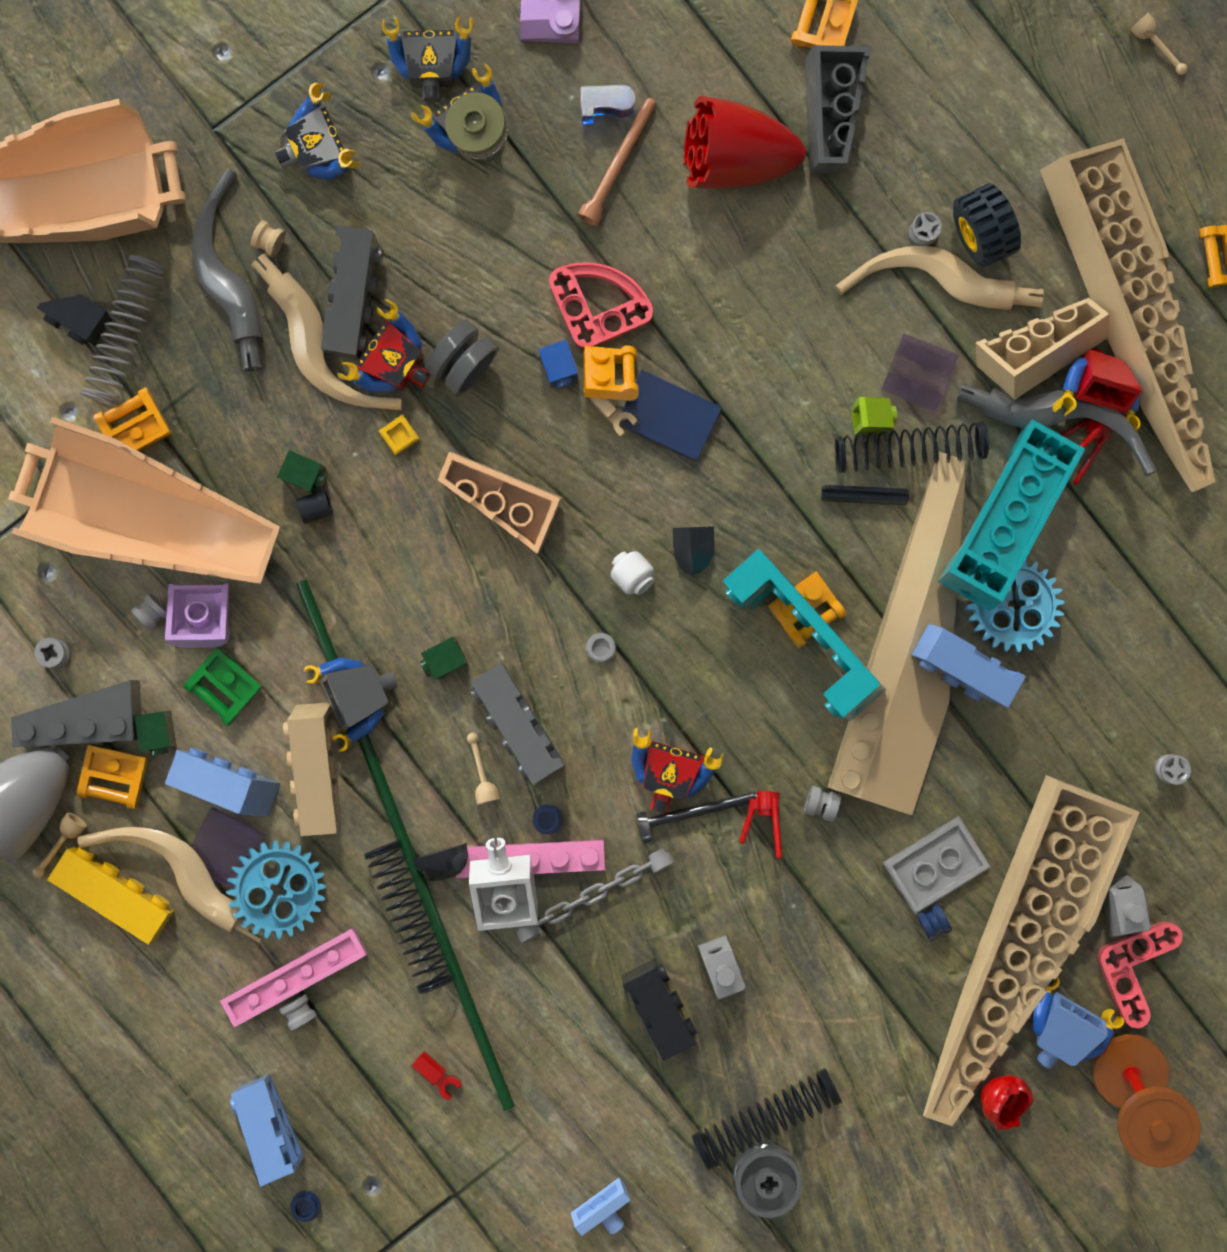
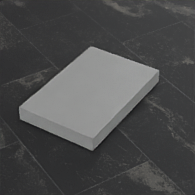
M959 816L883 862V865L915 915L991 868Z

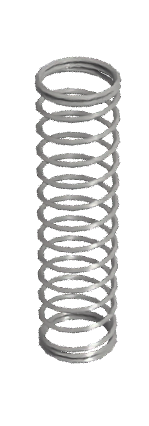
M134 254L129 255L128 261L136 268L124 269L125 273L132 279L125 278L120 280L121 284L129 290L120 289L116 291L117 295L125 301L116 300L112 302L117 309L124 313L108 312V315L120 324L104 323L108 330L117 335L100 334L104 341L113 346L104 344L96 346L99 351L109 357L100 355L92 357L94 361L106 368L96 366L88 368L89 371L102 379L85 378L88 384L101 391L82 388L80 392L85 397L116 407L118 402L112 398L119 399L120 397L89 380L119 388L124 386L92 369L127 377V374L106 365L96 358L131 366V363L106 352L100 347L131 355L136 354L115 344L104 336L125 340L134 344H139V342L113 330L108 325L129 329L141 334L143 331L122 322L112 314L147 322V320L122 309L115 303L133 306L148 312L151 311V309L129 300L119 292L155 301L154 298L131 288L123 281L159 290L158 287L138 279L127 270L148 274L158 279H163V277L152 272L165 274L166 268L161 264Z

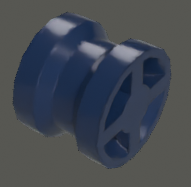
M938 904L933 906L930 912L917 915V919L930 942L936 940L939 934H948L952 931L946 915Z

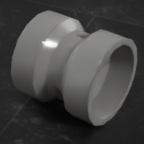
M812 785L806 798L804 814L810 816L821 815L824 820L833 822L839 809L841 794L833 791L826 793L821 788Z

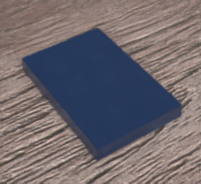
M641 370L636 381L639 388V396L635 400L627 401L621 412L631 413L638 420V423L633 426L630 421L624 420L620 426L691 460L697 461L722 407Z

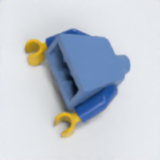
M1059 977L1056 980L1053 979L1051 986H1047L1044 990L1046 994L1033 1011V1031L1037 1036V1045L1043 1049L1037 1056V1059L1043 1066L1050 1069L1053 1068L1059 1059L1070 1066H1076L1080 1061H1086L1102 1055L1114 1035L1112 1030L1114 1028H1121L1124 1025V1018L1122 1016H1117L1115 1021L1111 1022V1017L1115 1012L1113 1009H1106L1100 1018L1058 992L1053 996L1051 991L1059 986Z

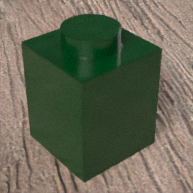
M289 450L277 478L313 494L316 493L317 489L321 490L327 479V473H325L326 467L321 463Z
M451 637L421 653L424 659L420 661V664L427 677L432 675L434 680H438L469 664L455 637Z
M171 711L134 716L140 752L149 750L150 756L168 753L167 747L177 746Z

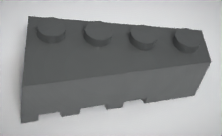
M814 45L805 58L810 174H839L848 163L855 130L854 124L857 112L859 111L860 96L863 83L865 82L866 67L872 46Z
M337 225L336 236L340 237L341 244L340 250L333 251L332 263L334 264L333 270L336 274V279H332L329 282L328 301L333 303L332 309L327 308L325 312L321 350L325 355L359 360L361 353H364L368 346V335H365L366 324H371L373 318V306H370L371 296L376 295L378 290V278L375 277L376 267L382 265L384 250L380 248V244L373 231Z
M503 663L496 665L471 681L474 686L470 689L471 694L479 705L484 703L489 711L485 715L494 730L499 728L504 736L501 742L509 755L514 754L520 763L517 767L526 781L530 780L532 785L565 765L559 752Z
M129 680L11 717L12 747L138 740L134 716L141 715L140 680Z

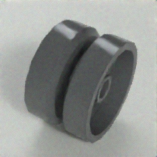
M467 319L457 324L441 340L431 353L424 367L436 380L446 377L445 387L456 397L464 394L477 382L499 351V347L488 337L477 340L479 330Z
M763 1140L762 1144L754 1142L753 1149L748 1146L744 1148L745 1152H740L734 1163L733 1178L738 1198L743 1206L756 1216L764 1218L783 1216L794 1208L801 1196L803 1183L800 1170L792 1154L781 1144ZM771 1176V1179L766 1181V1177Z

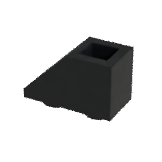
M83 295L43 302L37 307V309L45 313L43 320L57 329L63 325L70 330L67 336L81 345L87 341L95 346L101 337L100 334H103L106 330L104 323L112 321L106 310Z

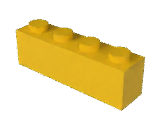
M85 847L67 849L47 880L149 945L156 941L175 912L174 909L169 907L170 902L160 895L155 894L152 896L144 891L145 886L139 881L129 878V880L119 875L120 870L114 865L104 862V864L94 859L95 854Z

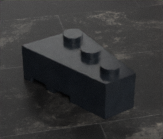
M654 959L622 975V985L626 993L629 992L638 1015L641 1016L652 1041L663 1061L696 1045L693 1036L698 1033L690 1017L684 1019L679 1009L683 1008L684 1005L676 991L670 992L666 984L670 978L663 964L657 966Z

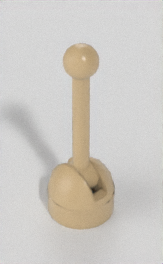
M1148 12L1130 31L1139 39L1150 38L1176 67V73L1184 75L1188 70L1187 65L1180 63L1155 35L1157 24Z
M470 733L467 736V741L472 746L481 784H479L475 791L477 805L499 800L500 796L497 787L491 782L486 781L477 745L479 737L476 733Z
M66 813L60 822V832L62 835L40 866L34 867L32 873L35 877L40 878L45 874L46 866L67 838H76L82 834L87 827L84 820L73 813Z

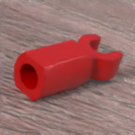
M425 1051L411 1065L432 1086L436 1084L439 1087L440 1095L446 1100H450L452 1094L446 1090L447 1084L452 1083L457 1088L462 1086V1082L457 1076L447 1075L445 1073L446 1069Z

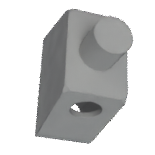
M1128 875L1113 878L1103 902L1109 936H1121L1150 930L1151 926L1142 886Z
M726 935L698 945L718 1000L746 989Z

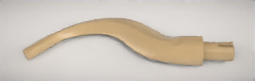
M908 246L880 254L864 263L835 285L837 292L842 295L874 272L895 267H913L929 273L951 296L959 301L980 307L1011 310L1013 305L1041 308L1043 304V297L1041 296L1044 295V289L1015 287V281L985 278L954 254L931 246Z
M266 254L260 255L258 259L267 270L256 260L251 264V267L269 285L267 292L286 314L294 360L300 372L320 391L344 403L368 408L402 410L403 399L364 395L344 384L330 371L321 350L323 323L312 299L289 272L282 274Z
M141 827L115 828L78 837L77 841L80 848L112 841H126L156 851L169 862L182 896L197 912L229 933L236 929L257 943H260L262 940V928L254 935L251 933L253 924L246 928L241 926L245 919L244 916L240 918L233 917L235 912L239 910L238 907L228 906L233 900L220 893L202 859L192 847L179 838L159 830Z

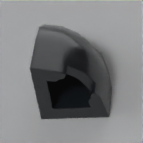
M714 526L673 528L674 554L679 567L690 575L702 572L709 565L713 557L715 545Z
M467 843L430 852L413 859V862L419 872L424 871L430 877V881L453 878L460 874L466 866L468 858Z

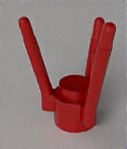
M1084 418L1060 434L1067 438L1086 426L1084 431L1087 437L1079 446L1085 448L1092 441H1098L1073 481L1075 485L1079 484L1104 444L1112 437L1110 434L1111 428L1089 418Z
M757 791L756 799H749V810L739 840L740 844L745 843L755 810H758V816L772 817L777 859L782 858L779 792Z

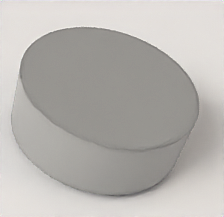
M606 633L592 635L586 644L588 656L596 662L610 660L616 651L615 641Z

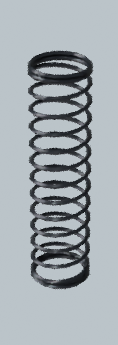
M981 421L978 423L973 422L969 429L962 423L958 431L952 424L949 425L946 432L942 426H938L935 434L930 427L924 430L923 435L918 428H915L912 436L907 429H904L900 438L895 430L891 431L889 439L881 431L877 441L870 432L866 437V441H864L861 434H857L854 444L849 435H846L844 439L842 436H836L835 459L837 470L840 474L846 473L845 443L847 438L850 441L853 452L854 471L857 472L856 447L858 437L861 438L863 444L865 467L868 471V441L870 435L875 444L877 468L880 470L879 444L881 434H883L887 444L889 468H892L891 438L893 433L896 435L899 445L900 466L903 468L902 440L904 432L907 433L910 441L911 463L915 466L914 436L916 431L919 432L921 437L923 464L926 465L925 437L927 430H930L933 437V453L936 464L939 463L936 441L939 428L944 434L945 454H947L946 461L948 463L950 462L948 434L951 427L956 434L957 459L960 462L962 460L961 427L964 426L968 434V455L971 461L974 458L971 438L973 425H976L975 444L977 454L982 460L986 459L989 454L988 430L986 424Z
M397 840L369 851L363 856L367 860L395 849L370 863L368 868L400 860L373 875V879L406 870L377 886L376 889L379 890L410 881L397 890L383 896L381 900L414 892L407 898L386 908V912L419 903L406 912L390 919L389 922L392 923L410 916L423 914L414 921L395 930L394 933L429 924L398 943L403 944L421 937L433 935L428 940L402 954L407 955L415 951L437 946L434 950L407 964V966H411L422 961L442 957L437 962L411 976L415 977L429 971L446 968L433 978L416 985L418 993L425 994L452 982L454 978L451 974L442 976L449 970L448 965L436 966L444 960L445 955L437 954L430 956L441 945L438 943L425 945L436 936L434 932L421 934L430 928L432 923L428 921L414 924L423 919L428 913L427 911L410 913L423 903L422 900L406 902L414 897L419 890L411 889L399 892L411 885L415 880L407 878L395 881L408 873L410 868L403 867L388 871L404 862L406 857L400 856L382 861L401 849Z

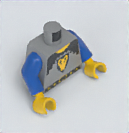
M313 83L309 87V96L289 122V127L285 129L290 145L275 151V154L282 168L298 162L305 175H310L313 178L334 180L348 171L349 168L358 169L360 163L351 161V157L357 151L344 149L325 104L321 105V101H329L331 99V93L323 92L321 94V88L325 84Z

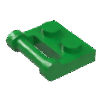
M216 647L185 682L183 688L187 692H193L221 717V721L228 727L263 686L222 649ZM204 677L234 702L230 709L201 684Z

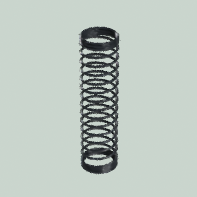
M826 1068L816 1071L823 1095L810 1076L807 1077L815 1100L803 1081L799 1080V1085L806 1104L794 1085H790L799 1111L784 1089H782V1094L790 1115L777 1094L773 1093V1098L782 1121L768 1098L765 1097L764 1101L774 1126L759 1102H756V1107L765 1130L751 1107L748 1106L747 1110L757 1136L742 1111L739 1110L738 1113L749 1142L733 1115H730V1119L740 1145L725 1120L722 1119L721 1122L732 1151L716 1124L713 1123V1128L724 1156L707 1128H704L715 1160L701 1133L692 1134L695 1147L707 1170L710 1171V1169L719 1165L716 1151L721 1159L727 1162L728 1158L724 1146L734 1158L736 1157V1151L733 1142L739 1151L744 1153L745 1149L741 1136L748 1147L753 1149V1142L748 1129L757 1143L762 1144L758 1127L766 1139L770 1140L771 1136L765 1119L772 1131L779 1136V1129L773 1114L785 1131H788V1127L782 1110L790 1123L796 1127L797 1123L790 1104L799 1119L805 1123V1117L798 1099L808 1115L813 1118L814 1114L806 1093L817 1111L822 1114V1108L814 1087L828 1109H831V1105L825 1089L834 1106L842 1104L839 1093Z

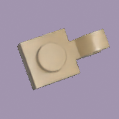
M589 397L596 408L613 424L620 438L625 435L623 429L620 428L622 421L628 420L633 426L638 423V420L631 413H619L615 408L618 405L616 400Z

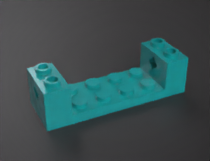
M1032 419L1017 436L1006 456L1009 459L962 546L950 558L938 582L988 611H992L1001 604L1085 448Z
M757 549L723 580L728 587L724 592L741 609L746 606L750 610H754L773 592L787 607L792 603L795 609L791 612L807 629L810 626L815 629L811 635L827 651L832 648L836 652L832 658L846 674L823 694L828 700L824 705L839 720L842 718L848 721L853 720L886 690L760 549Z

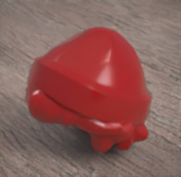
M1015 1075L993 1078L981 1090L984 1116L991 1123L995 1124V1128L998 1131L1002 1129L1008 1131L1011 1127L1018 1128L1020 1126L1019 1119L1034 1102L1032 1091L1028 1084Z

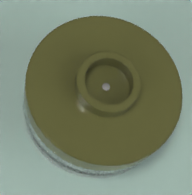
M478 92L465 94L454 101L447 112L445 119L447 135L455 148L464 156L473 159L487 158L497 153L504 145L508 136V121L499 103L491 96Z

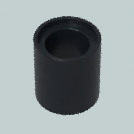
M326 490L296 499L304 524L334 515Z

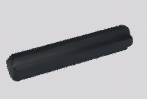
M823 485L821 488V500L829 502L906 505L909 501V491L902 488Z

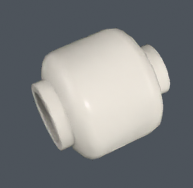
M624 551L612 561L614 567L611 571V578L624 593L628 595H641L654 583V567L641 553L633 551L627 554Z

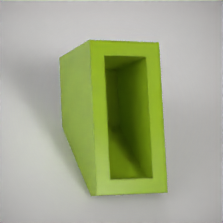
M859 397L851 406L854 436L857 434L868 435L869 432L872 434L880 433L881 431L890 432L894 428V424L897 423V410L895 406H891L890 398Z

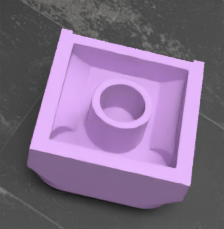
M521 0L520 41L579 44L580 0Z
M224 583V585L169 584L165 629L166 643L181 648H215L227 644L231 633L228 626L229 583Z

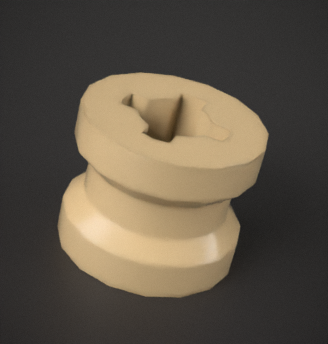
M262 220L253 232L250 246L256 250H264L268 256L273 258L280 251L286 232L280 228L274 229L268 222Z

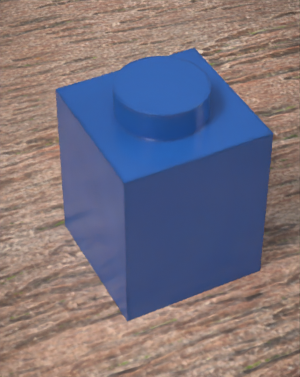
M567 339L538 349L550 387L557 386L558 389H563L573 385L574 380L578 379V371Z

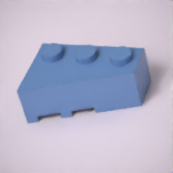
M928 624L911 654L921 661L919 666L932 674H935L936 671L943 675L941 678L943 682L954 688H957L958 685L965 689L963 694L974 701L979 702L982 698L1008 708L1026 676L1020 672L1004 668L1000 665L1001 661L994 657L990 659L976 650L977 647L948 630Z
M190 747L189 751H176L165 781L166 785L237 814L269 817L280 786L279 782L259 776L256 771L248 768L231 766L232 762L219 757L214 759L206 757L207 752Z
M267 1074L237 1087L231 1093L232 1099H230V1104L234 1114L238 1116L260 1187L294 1173L303 1160L304 1154L271 1075Z

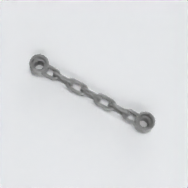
M662 848L648 856L650 862L643 866L631 865L619 871L614 881L606 885L597 883L583 890L580 894V899L572 903L565 901L558 903L546 910L544 918L538 920V925L517 927L518 931L516 934L520 942L524 943L541 934L540 925L546 922L556 924L569 917L572 913V908L580 904L589 906L605 898L608 889L616 885L626 887L638 881L646 869L651 868L655 874L671 866L675 862L670 852L666 853L665 849ZM635 869L633 874L638 875L623 883L625 878L620 876ZM599 888V893L603 892V894L590 901H587L590 897L588 895L585 896V894ZM565 906L563 911L568 912L553 919L554 914L550 913Z

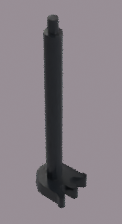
M753 792L648 818L645 811L636 813L642 842L652 841L651 827L749 804V799H756V794Z

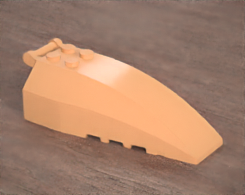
M120 99L62 112L32 125V129L19 135H9L5 137V141L0 142V243L102 241L157 228L166 205H178L186 202L185 192L181 190L176 154L178 153L177 143L166 141L153 144L139 112ZM162 155L164 156L169 192L166 193L162 192L157 157Z
M54 417L50 421L55 426L50 450L27 443L25 448L27 455L15 490L10 492L8 499L30 506V509L20 529L13 528L12 534L73 554L261 584L280 526L113 437ZM43 457L47 460L34 497L31 498L26 496L38 458Z

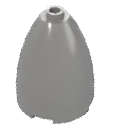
M49 746L32 749L0 763V856L12 866L19 861L42 833L61 799L70 769L66 761L70 757L58 746L54 749H51Z

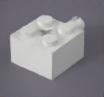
M494 838L486 842V849L489 859L470 861L469 887L478 931L538 925V898L530 855L507 857L504 839L497 838V848Z

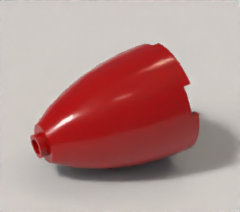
M699 96L694 102V108H697V111L692 121H687L683 152V165H687L690 173L686 183L690 188L716 190L753 186L779 178L798 168L799 164L804 162L806 147L802 145L801 139L788 127L771 116L752 107L726 99Z

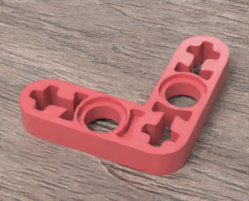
M1166 921L1151 925L1148 931L1132 933L1105 944L1097 953L1098 964L1119 1015L1132 1028L1144 1027L1150 1021L1151 1016L1150 1009L1132 966L1179 947L1183 935L1180 928L1173 923ZM1164 929L1173 932L1169 943L1163 939L1153 942L1149 937L1150 934L1156 939L1165 935ZM1137 939H1144L1147 943V950L1142 955H1136L1132 950V945ZM1110 951L1115 954L1126 951L1130 957L1129 960L1124 955L1117 957L1115 965L1106 962V959L1109 958L1108 952ZM1121 978H1128L1131 982V989L1125 994L1118 993L1116 989V984ZM1131 1000L1133 1006L1142 1011L1138 1014V1020L1128 1016L1132 1014L1131 1006L1127 1002L1122 1004V1001Z

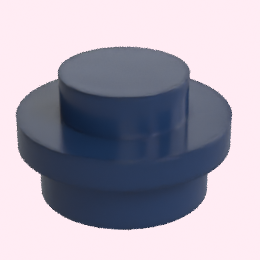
M542 805L534 812V827L542 834H553L562 825V814L553 805Z
M308 1190L298 1192L290 1204L292 1215L302 1222L315 1219L321 1209L319 1197L314 1192Z

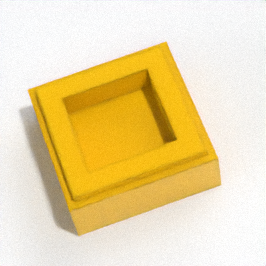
M403 414L379 430V433L396 456L420 440Z

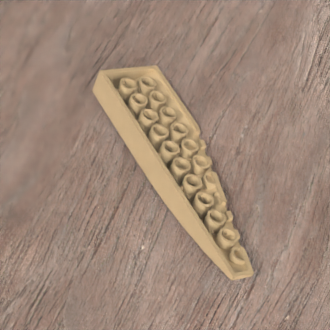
M1124 138L1065 155L1040 170L1045 186L1090 299L1109 314L1107 339L1115 357L1126 362L1132 374L1142 388L1139 398L1140 407L1190 491H1197L1215 483L1208 445L1203 443L1201 438L1204 424L1202 418H1197L1194 402L1198 401L1196 388L1191 389L1189 375H1192L1193 371L1184 327L1178 325L1177 321L1180 308L1178 300H1173L1170 285L1174 284L1172 271H1167L1165 259L1169 258L1160 228Z
M938 452L939 463L936 464L934 462L867 664L868 670L886 690L853 720L848 722L827 785L828 788L909 815H913L950 698V685L941 680L943 675L937 671L935 674L924 670L919 666L921 661L911 655L928 624L944 628L953 634L955 629L957 593L940 584L938 580L950 558L961 546L967 461L962 459L960 462L957 457L950 455V462L948 463L946 461L947 454Z
M1048 775L1045 776L964 984L923 1114L924 1117L953 1126L974 1096L973 1091L991 1072L989 1069L999 1055L1002 1056L1008 1048L1007 1043L1013 1034H1018L1046 994L1044 990L1053 978L1056 980L1062 971L1061 966L1070 954L1073 955L1080 946L1078 942L1086 931L1089 932L1097 920L1140 813L1139 811Z

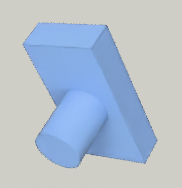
M620 1178L571 1212L574 1227L581 1236L599 1223H602L610 1234L617 1233L623 1227L624 1221L616 1211L631 1200L626 1185Z

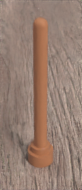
M647 98L642 105L592 200L582 204L577 216L583 222L597 227L603 217L602 204L656 106L653 98Z

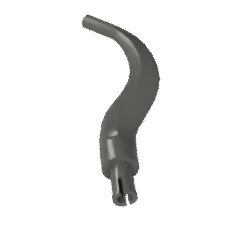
M227 168L206 200L198 217L192 242V259L198 281L229 316L233 342L240 345L243 371L252 372L254 371L253 368L256 371L262 369L257 342H260L263 337L257 306L248 285L221 263L214 251L213 221L217 206L237 177V174Z
M963 383L962 390L958 394L957 401L983 409V416L1016 427L1025 428L1032 419L1045 427L1077 417L1098 421L1124 438L1134 452L1145 476H1150L1157 472L1139 435L1118 410L1077 399L1076 395H1073L1077 406L1071 413L1064 416L1066 408L1063 404L1057 412H1053L1052 409L1054 402L1064 395L1065 392L1062 390L1031 397H1018L1014 400L1008 393L995 388L989 393Z

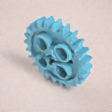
M1025 560L1015 578L1016 604H1021V607L1016 611L1019 631L1017 632L1014 631L1013 627L1014 608L1008 607V604L1013 600L1012 587H1010L1003 602L992 611H988L974 602L965 607V610L974 612V615L968 619V622H977L978 624L973 633L980 631L985 633L981 642H985L990 638L993 640L991 644L992 649L1000 643L1003 644V653H1006L1010 646H1013L1015 654H1019L1022 645L1030 652L1033 650L1032 642L1039 647L1044 645L1041 636L1048 639L1053 637L1049 628L1058 629L1060 627V624L1054 618L1064 616V613L1056 610V608L1062 606L1065 601L1056 599V596L1062 592V589L1052 588L1051 585L1057 579L1051 578L1047 580L1045 578L1048 573L1047 568L1039 573L1037 571L1038 562H1035L1031 567H1027V560ZM1030 583L1036 590L1035 596H1025L1021 590L1022 584ZM1027 612L1035 614L1038 619L1037 626H1028L1024 622V614ZM995 614H1002L1007 618L1008 625L1006 628H999L994 624L993 617Z
M272 841L270 849H268L265 843H260L259 853L253 848H249L248 851L251 858L247 859L240 856L239 860L243 866L241 868H231L238 875L236 878L227 879L229 883L235 885L234 889L226 891V894L235 896V900L231 901L228 906L238 907L239 910L235 912L233 917L240 918L244 916L245 919L241 926L246 928L253 924L251 933L254 935L262 928L263 938L268 939L271 931H274L275 938L281 939L282 930H285L286 934L292 937L293 927L304 931L302 921L306 920L313 923L314 920L310 915L311 911H321L315 903L316 901L325 900L323 896L318 895V890L326 888V885L318 884L317 882L318 879L324 876V873L314 872L319 862H308L311 856L310 852H306L302 856L299 855L301 851L300 845H296L290 851V842L288 841L283 843L281 849H279L277 841ZM268 861H273L277 865V872L271 878H267L263 873V866ZM289 865L290 870L279 885V888L283 890L282 894L274 895L267 914H263L264 907L273 895L270 886L272 884L277 885L280 882L285 866ZM296 874L302 876L304 882L302 888L298 891H294L290 887V879ZM254 888H259L263 893V899L257 905H252L248 897ZM285 901L289 905V913L286 917L279 918L276 915V906L280 902Z

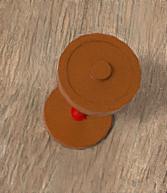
M1131 1034L1112 1038L1104 1053L1093 1058L1091 1073L1098 1092L1107 1102L1121 1108L1118 1114L1117 1130L1123 1147L1133 1159L1147 1166L1165 1168L1181 1163L1194 1152L1200 1141L1202 1126L1195 1107L1185 1095L1171 1088H1166L1169 1082L1170 1069L1164 1053L1153 1041L1141 1035Z

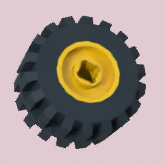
M988 183L954 200L953 217L958 235L966 251L977 264L985 268L1020 250L1021 232L1017 217L1008 199L998 187Z

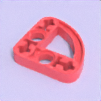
M573 263L555 269L550 275V289L575 345L584 350L585 346H600L644 327L652 320L653 307L645 292L633 279L615 268L598 263ZM562 275L564 279L569 278L570 281L567 282L570 294L573 291H576L577 294L565 297L562 286H555L558 282L557 277ZM576 278L605 280L621 288L632 300L593 317ZM572 301L579 302L583 307L582 313L575 317L568 315L566 312L567 304ZM638 305L641 309L646 308L648 310L645 312L644 319L634 316L629 319L632 325L626 326V319L622 311L626 310L627 316L635 312V306ZM611 316L619 318L621 321L620 329L615 332L608 331L604 325L607 318ZM587 317L589 321L583 322L586 331H593L594 333L591 335V342L586 343L584 339L579 340L578 337L581 336V329L578 324L575 327H572L571 324L579 323Z

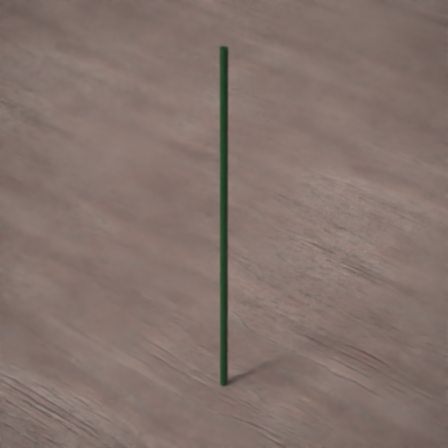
M303 580L296 583L326 661L338 659L308 581ZM367 734L358 740L396 839L401 846L402 854L406 857L405 861L407 867L410 868L411 877L415 879V887L419 890L418 894L423 901L424 910L428 912V920L432 923L433 932L436 933L437 943L441 945V953L445 955L444 960L446 965L449 966V973L453 975L454 986L503 1110H509L515 1106L424 874L417 870L413 859L417 858Z

